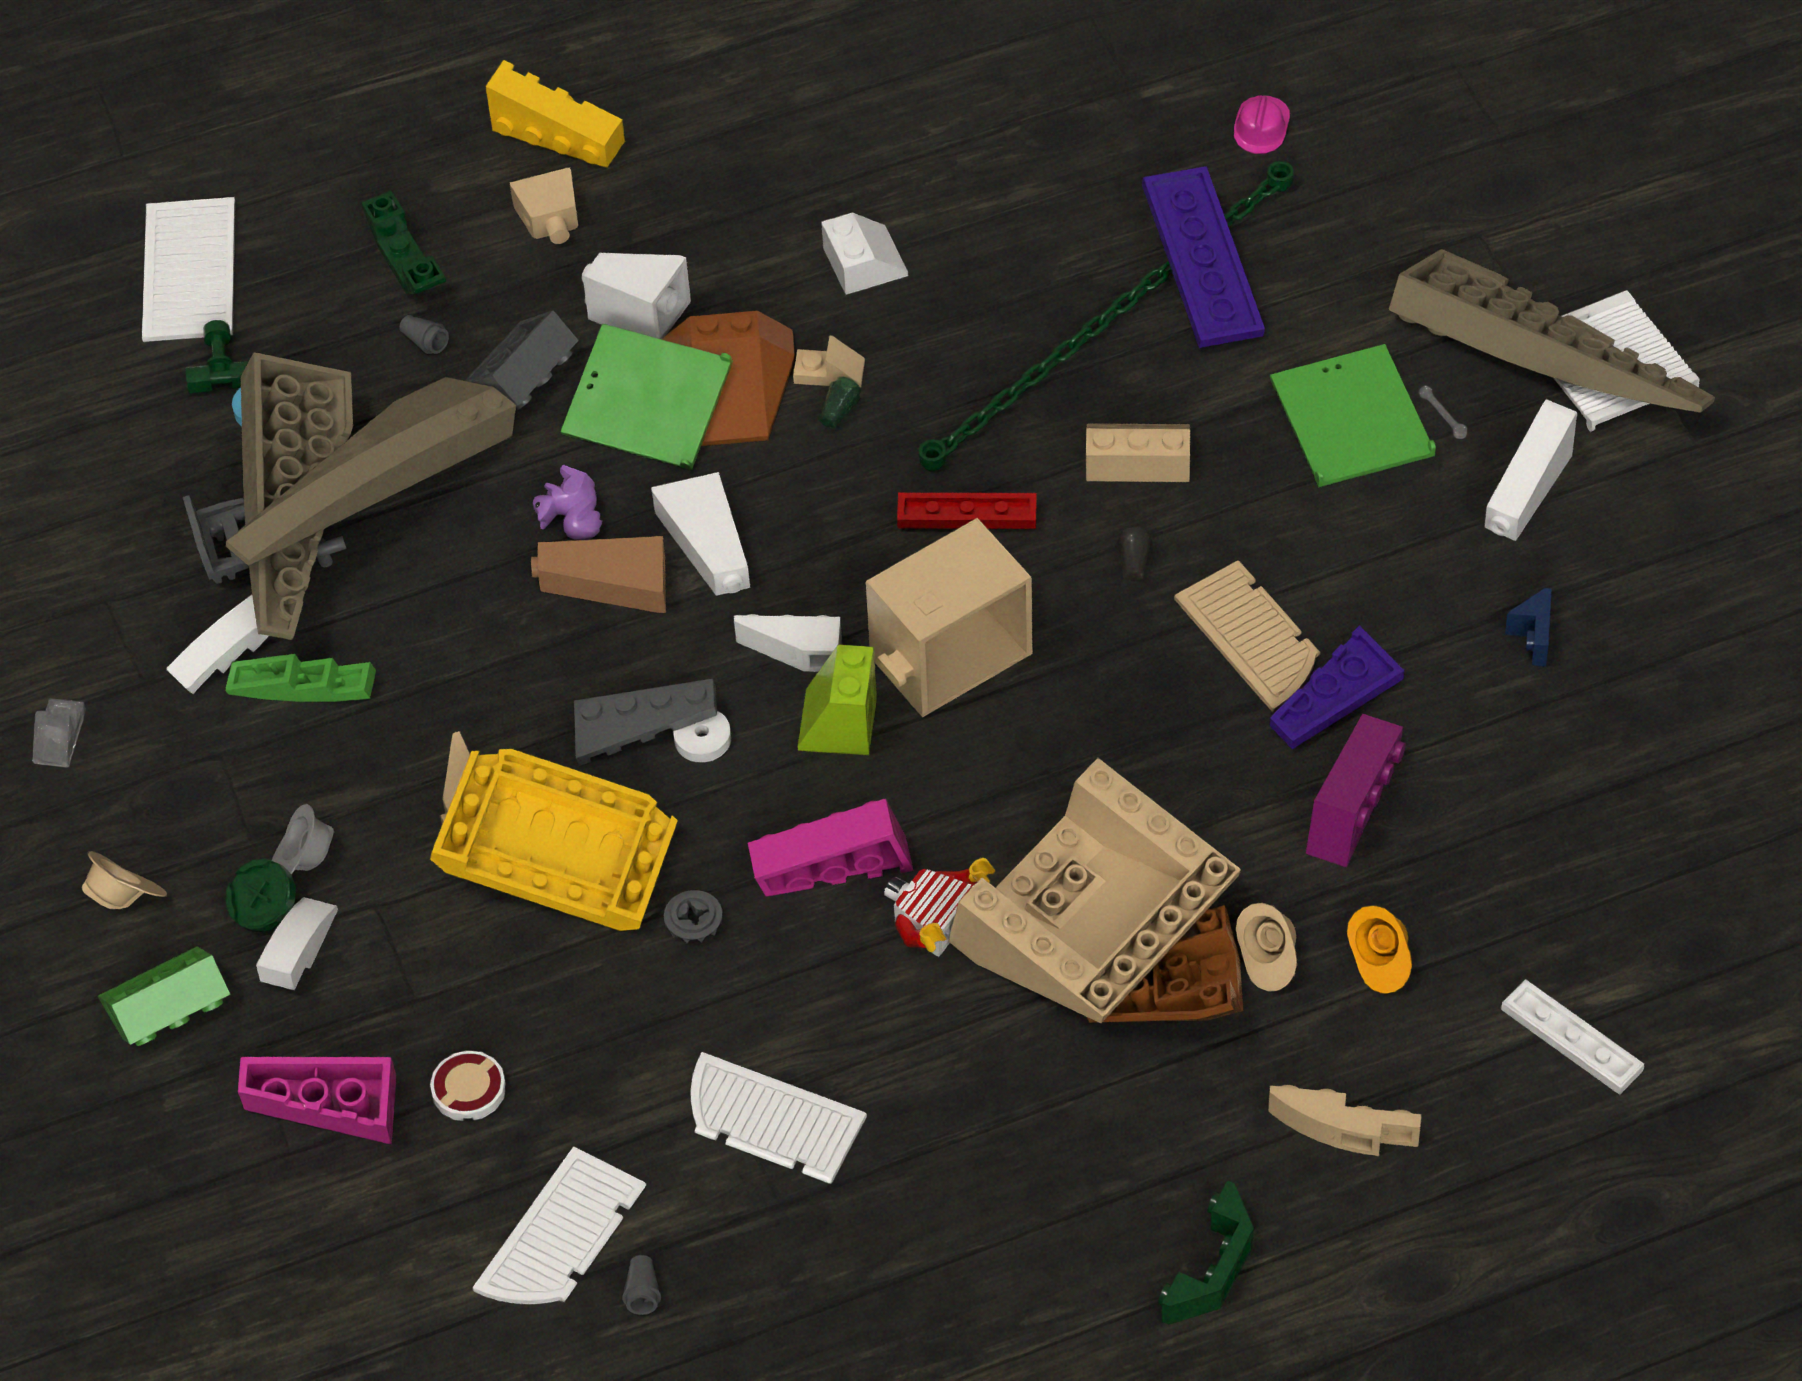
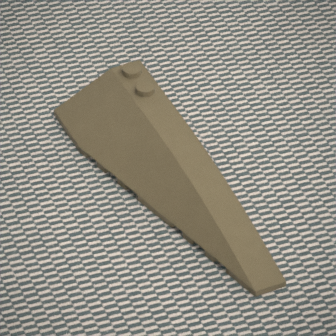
M1443 249L1408 268L1398 276L1389 311L1398 314L1399 318L1406 322L1419 323L1428 327V330L1435 335L1451 337L1507 362L1571 384L1636 401L1700 413L1714 402L1715 397L1685 379L1681 377L1668 378L1666 369L1656 363L1644 364L1638 360L1639 353L1634 350L1624 348V351H1621L1614 347L1615 340L1578 318L1572 315L1564 317L1558 315L1559 310L1555 305L1549 302H1535L1531 299L1532 292L1527 289L1518 287L1517 290H1514L1507 286L1509 279Z
M253 353L241 375L245 524L249 523L348 440L353 428L351 372ZM324 529L249 565L258 634L289 640L293 639L303 606L304 594L310 581L311 569L317 556L318 544Z
M444 377L404 396L389 405L226 541V547L249 566L511 437L516 404L492 386Z

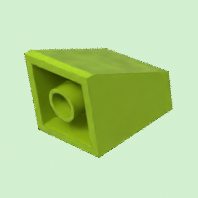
M836 646L806 688L798 751L869 755L877 701L873 647Z

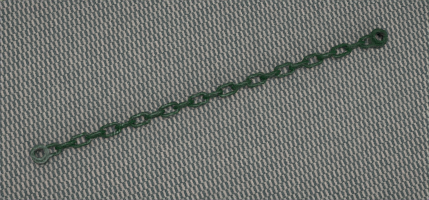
M1285 161L1271 163L1267 168V178L1257 186L1253 193L1230 207L1228 213L1224 215L1226 220L1229 217L1231 218L1227 221L1228 227L1236 220L1244 218L1253 211L1255 205L1264 197H1269L1276 191L1287 190L1293 183V167ZM1267 184H1269L1272 188L1268 192L1267 188L1265 187ZM1245 203L1246 210L1238 215L1237 208ZM1169 261L1165 262L1160 268H1155L1141 279V283L1131 291L1119 296L1112 302L1111 307L1101 315L1093 317L1084 324L1081 331L1075 336L1063 341L1052 351L1050 356L1028 369L1011 388H1005L993 397L989 405L982 409L981 412L972 414L962 422L960 428L952 433L950 437H944L940 441L934 439L924 441L919 447L920 464L929 471L939 470L945 464L946 457L968 435L977 433L998 411L1005 410L1013 404L1029 386L1038 384L1059 362L1069 359L1089 338L1096 337L1119 314H1124L1135 306L1138 299L1146 294L1148 290H1154L1166 281L1168 275L1172 273L1171 267L1165 270L1170 266ZM1157 273L1159 280L1151 285L1149 279ZM1142 287L1144 288L1138 294H1136V292L1139 291ZM1128 297L1130 303L1121 309L1120 302ZM1112 311L1114 312L1112 315L1106 318V316L1109 315ZM1098 321L1100 327L1092 333L1090 326ZM1068 345L1071 351L1062 357L1060 350ZM1054 359V361L1051 364L1046 366L1051 360ZM1038 369L1041 375L1032 381L1030 374ZM1008 393L1010 400L1001 405L1002 403L999 399ZM978 417L980 424L971 430L969 423ZM963 433L959 438H957V439L955 440V438H956L959 434ZM946 442H947V446L949 447V449H947V450H946V447H945V445H944V443H946Z

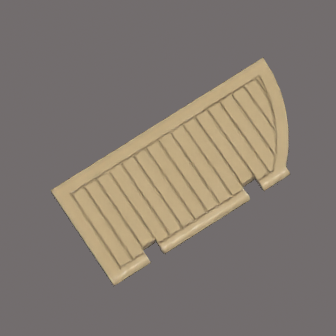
M1238 560L1175 594L1174 600L1274 713L1298 689L1303 688L1313 670L1315 660L1320 656L1321 652L1308 638L1301 642L1296 639V637L1301 635L1302 631L1262 586L1255 590L1250 587V585L1256 582V579Z

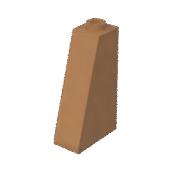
M663 536L538 542V557H531L532 577H539L540 590L542 592L651 612L666 613V566Z

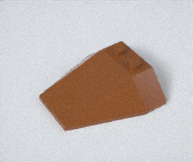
M759 311L690 316L662 338L665 341L717 355L726 353L733 360L701 446L769 440L795 361L792 329Z

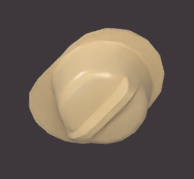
M93 851L88 853V857L93 864L82 885V890L100 905L109 909H122L130 906L143 893L159 897L167 895L166 891L154 882L121 868L99 853Z
M1265 903L1251 904L1241 912L1236 925L1237 939L1245 967L1251 981L1258 988L1266 991H1277L1287 986L1295 975L1297 967L1295 927L1291 920L1275 907Z

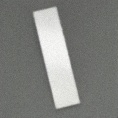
M249 596L217 620L166 668L192 694L196 692L216 669L224 673L231 666L232 662L247 648L254 652L267 639L268 635L258 634L253 596Z

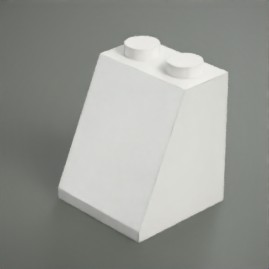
M599 253L592 264H588L582 273L588 319L601 325L603 323L662 339L691 302L686 257L681 255Z

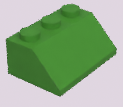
M197 946L98 995L122 1039L130 1045L135 1043L136 1046H139L156 1038L155 1032L167 1026L173 1029L187 1023L190 1020L188 1015L200 1009L203 1012H208L223 1004L222 998L230 995V992L213 956Z

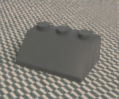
M554 310L520 321L465 381L496 388L516 404V409L518 410L531 400L532 396L530 393L535 387L542 386L552 377L550 371L556 365L559 366L569 359L572 355L570 349L579 340Z

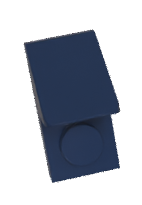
M1544 588L1507 614L1505 633L1506 635L1527 637L1526 651H1532L1533 666H1546L1552 591L1549 588Z

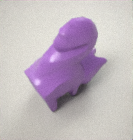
M562 465L560 473L564 480L561 486L545 483L544 487L548 490L547 495L536 496L533 500V507L538 515V521H541L540 527L545 529L558 514L564 515L563 528L569 538L576 541L590 540L598 534L602 524L600 513L594 510L597 503L594 489L595 483L586 473Z

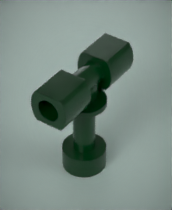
M221 320L210 321L204 325L203 335L205 344L212 349V358L204 366L186 367L189 394L212 391L213 384L232 383L233 389L241 388V375L249 362H233L231 358L226 356L225 346L231 340L230 326Z

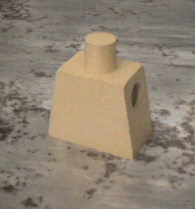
M570 167L510 182L514 209L532 237L539 239L549 236L554 244L566 242L570 236L569 231L578 227Z

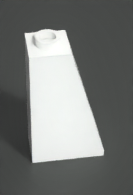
M1547 399L1544 401L1487 505L1485 528L1492 530L1497 535L1517 540L1572 457L1577 419L1576 411Z
M719 472L651 487L655 514L715 595L736 593L750 588L747 562Z

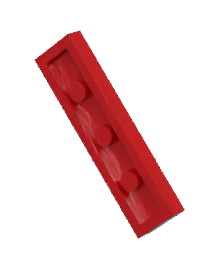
M898 493L897 527L960 528L978 518L987 529H1036L1037 496L1036 493Z

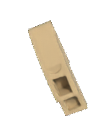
M1270 1085L1269 1112L1284 1124L1314 1140L1336 1148L1379 1156L1380 1143L1418 1147L1421 1114H1413L1406 1110H1375L1368 1106L1346 1107V1093H1338L1331 1089L1309 1090L1299 1089L1293 1085Z

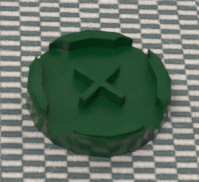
M266 858L251 860L236 871L235 874L237 876L234 878L233 883L229 882L226 890V906L230 917L241 927L255 932L269 931L278 926L292 909L295 902L296 886L291 873L283 865Z

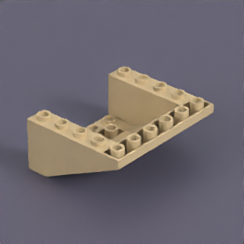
M1097 758L1075 781L1065 816L995 888L984 878H981L958 902L948 942L977 965L1102 1023L1239 876L1241 869Z

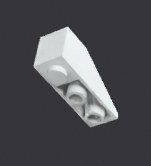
M756 614L747 616L734 615L737 643L802 671L819 672L836 646L841 645L840 617H829L826 615L817 617L793 615L759 616Z

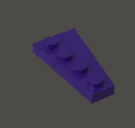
M1359 625L1352 632V636L1344 646L1341 644L1332 653V658L1322 669L1319 667L1310 676V681L1302 689H1298L1272 715L1270 727L1291 749H1294L1403 680L1404 670Z

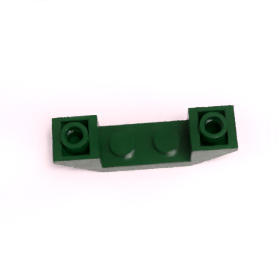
M392 191L361 202L379 251L406 294H417L446 282V277L433 256L425 258L408 231L405 212Z
M1227 1180L1222 1192H1215L1207 1209V1213L1211 1214V1230L1225 1236L1219 1251L1221 1258L1217 1266L1210 1265L1203 1282L1178 1272L1172 1285L1166 1283L1158 1301V1305L1162 1306L1163 1323L1170 1325L1221 1309L1253 1248L1254 1228L1233 1182Z

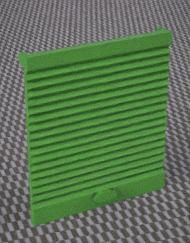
M602 323L560 432L562 435L579 438L588 442L591 441L613 449L616 448L638 456L641 455L692 471L733 360L726 353L717 355Z
M1385 344L1270 374L1272 385L1277 391V396H1279L1291 427H1293V431L1298 438V443H1300V447L1305 454L1318 487L1435 456V443L1433 440H1429Z

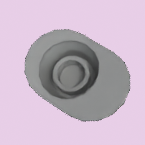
M301 805L291 817L286 833L271 861L283 865L291 874L294 870L308 871L317 867L328 853L334 834L333 828L316 819L313 808L310 805Z

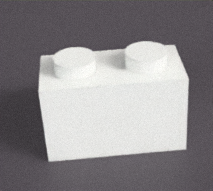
M849 213L821 222L823 249L846 295L908 276V271L885 225L855 213Z

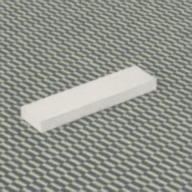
M1526 979L1502 1002V1011L1619 1095L1643 1072L1644 1063Z

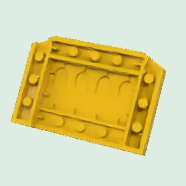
M499 749L498 754L478 755L479 751H471L433 847L430 860L448 874L619 931L640 929L678 820L674 816H671L670 819L656 807L657 801L649 794L514 749Z

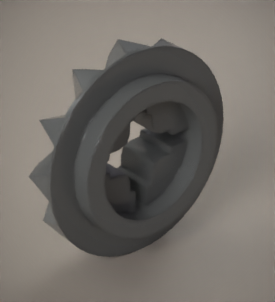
M700 890L682 892L674 896L664 910L665 927L669 929L673 938H683L686 943L689 940L698 939L702 943L706 936H715L718 926L722 924L721 905L714 896ZM690 908L699 917L698 925L692 924V921L688 919Z

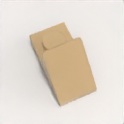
M830 335L827 351L797 350L793 374L794 384L861 388L865 358Z

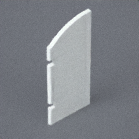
M701 1052L692 1077L691 1105L696 1124L695 1133L715 1141L720 1132L729 1135L726 1139V1145L790 1169L794 1168L797 1161L806 1165L803 1168V1174L832 1184L867 1117V1113L703 1052Z
M573 1146L472 1287L473 1291L488 1298L515 1304L565 1302L577 1285L575 1280L569 1278L573 1271L581 1275L585 1274L623 1219L621 1214L615 1212L619 1205L629 1210L646 1187V1183Z

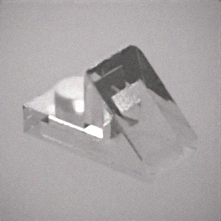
M49 699L46 711H36L33 744L34 764L69 767L86 712L84 702Z

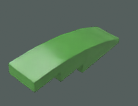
M295 654L236 661L231 664L226 692L229 695L296 702H337L370 699L376 669L371 662L338 666L333 658L301 662Z

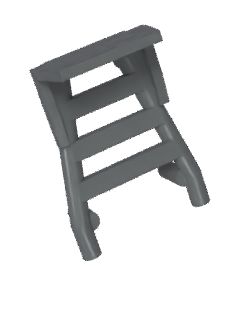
M190 496L183 497L197 549L209 580L213 579L216 584L222 583L221 577L224 575L228 576L230 580L235 579L236 572L248 569L249 566L231 550L232 557L218 559L212 537H216L218 541H223L225 532L226 539L228 540L239 531L237 523L245 520L244 499L240 498L221 502L196 511ZM343 536L328 541L321 538L316 556L320 566L329 567L333 563L331 554L347 549Z

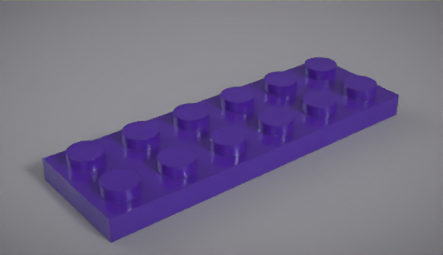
M1207 166L1143 177L1142 187L1199 348L1262 337L1265 327Z

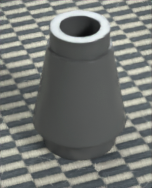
M411 315L405 316L400 323V332L426 354H438L448 344L449 334L441 323Z
M638 1255L630 1260L622 1296L627 1309L638 1315L653 1312L661 1300L653 1260L645 1255Z

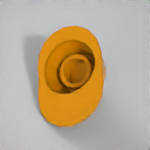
M1374 905L1362 907L1353 914L1348 922L1347 929L1349 944L1359 972L1365 984L1374 991L1384 994L1396 992L1405 985L1410 977L1412 968L1411 955L1407 945V930L1401 920L1385 908Z

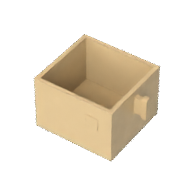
M978 518L866 581L869 646L874 648V662L922 717L1032 654V578Z

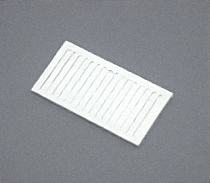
M234 197L146 204L143 342L204 337V325L213 320H221L228 323L230 335H233Z

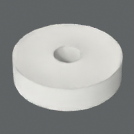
M718 711L717 716L673 731L675 747L679 754L694 762H709L721 757L728 750L731 743L730 724L727 718ZM702 733L707 734L706 736H703V737L697 736V735L702 734Z

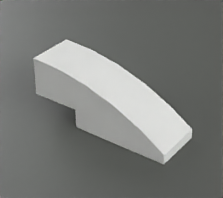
M305 897L297 902L273 933L256 965L260 981L295 990L305 967L311 968L338 911L337 906Z

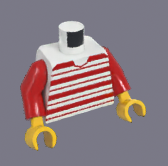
M979 858L971 864L970 868L960 871L934 872L922 869L910 884L895 876L892 877L885 888L884 895L896 901L894 904L895 927L904 944L910 948H926L929 952L939 957L950 943L948 940L958 902L981 878L990 883L986 875L994 874L996 871L986 858Z

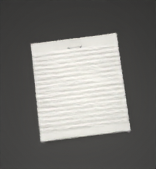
M1627 290L1562 316L1572 315L1615 340L1613 346L1621 351H1624V348L1634 350L1639 353L1638 360L1644 364L1656 363L1666 369L1668 378L1681 377L1699 387L1698 376L1691 371V368H1688L1684 359H1681L1677 351H1674L1670 342H1667L1663 334H1660L1659 329L1656 328V325H1653V322L1642 311V308H1639V305L1636 304L1635 299ZM1554 378L1587 420L1586 425L1590 432L1595 430L1597 424L1649 404L1603 393Z

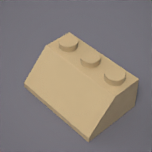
M1087 424L1086 481L1189 482L1190 424Z

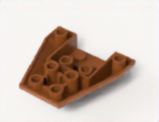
M1225 905L1207 909L1103 1022L1202 1021L1243 1011L1240 959ZM1087 1017L1089 1023L1097 1022Z

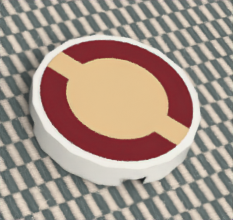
M476 1051L455 1053L441 1061L434 1070L430 1083L436 1107L442 1114L453 1120L463 1121V1118L482 1119L494 1112L504 1099L506 1085L503 1070L497 1061L483 1052Z

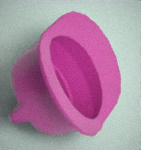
M1256 96L1247 99L1238 110L1234 126V138L1238 146L1253 154H1266L1275 151L1282 145L1286 136L1290 110L1284 102L1271 96Z

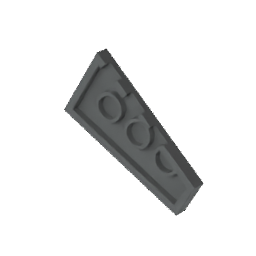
M706 679L575 700V750L578 765L590 763L591 757L604 752L609 756L622 751L620 746L641 739L642 743L655 739V735L658 732L671 728L673 731L717 716L714 680Z

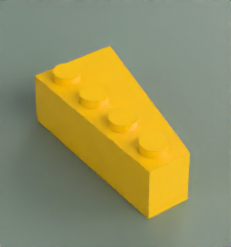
M503 60L486 85L492 131L498 132L503 136H510L525 141L531 145H538L556 151L559 154H566L584 160L590 164H597L608 168L625 142L622 119L587 101L579 104L574 101L569 92L559 87L553 91L539 84V77L529 72L526 76H523L513 71V64Z

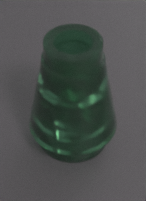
M838 377L836 381L831 382L820 415L818 416L820 423L831 429L836 428L860 401L861 388L857 383L846 377Z

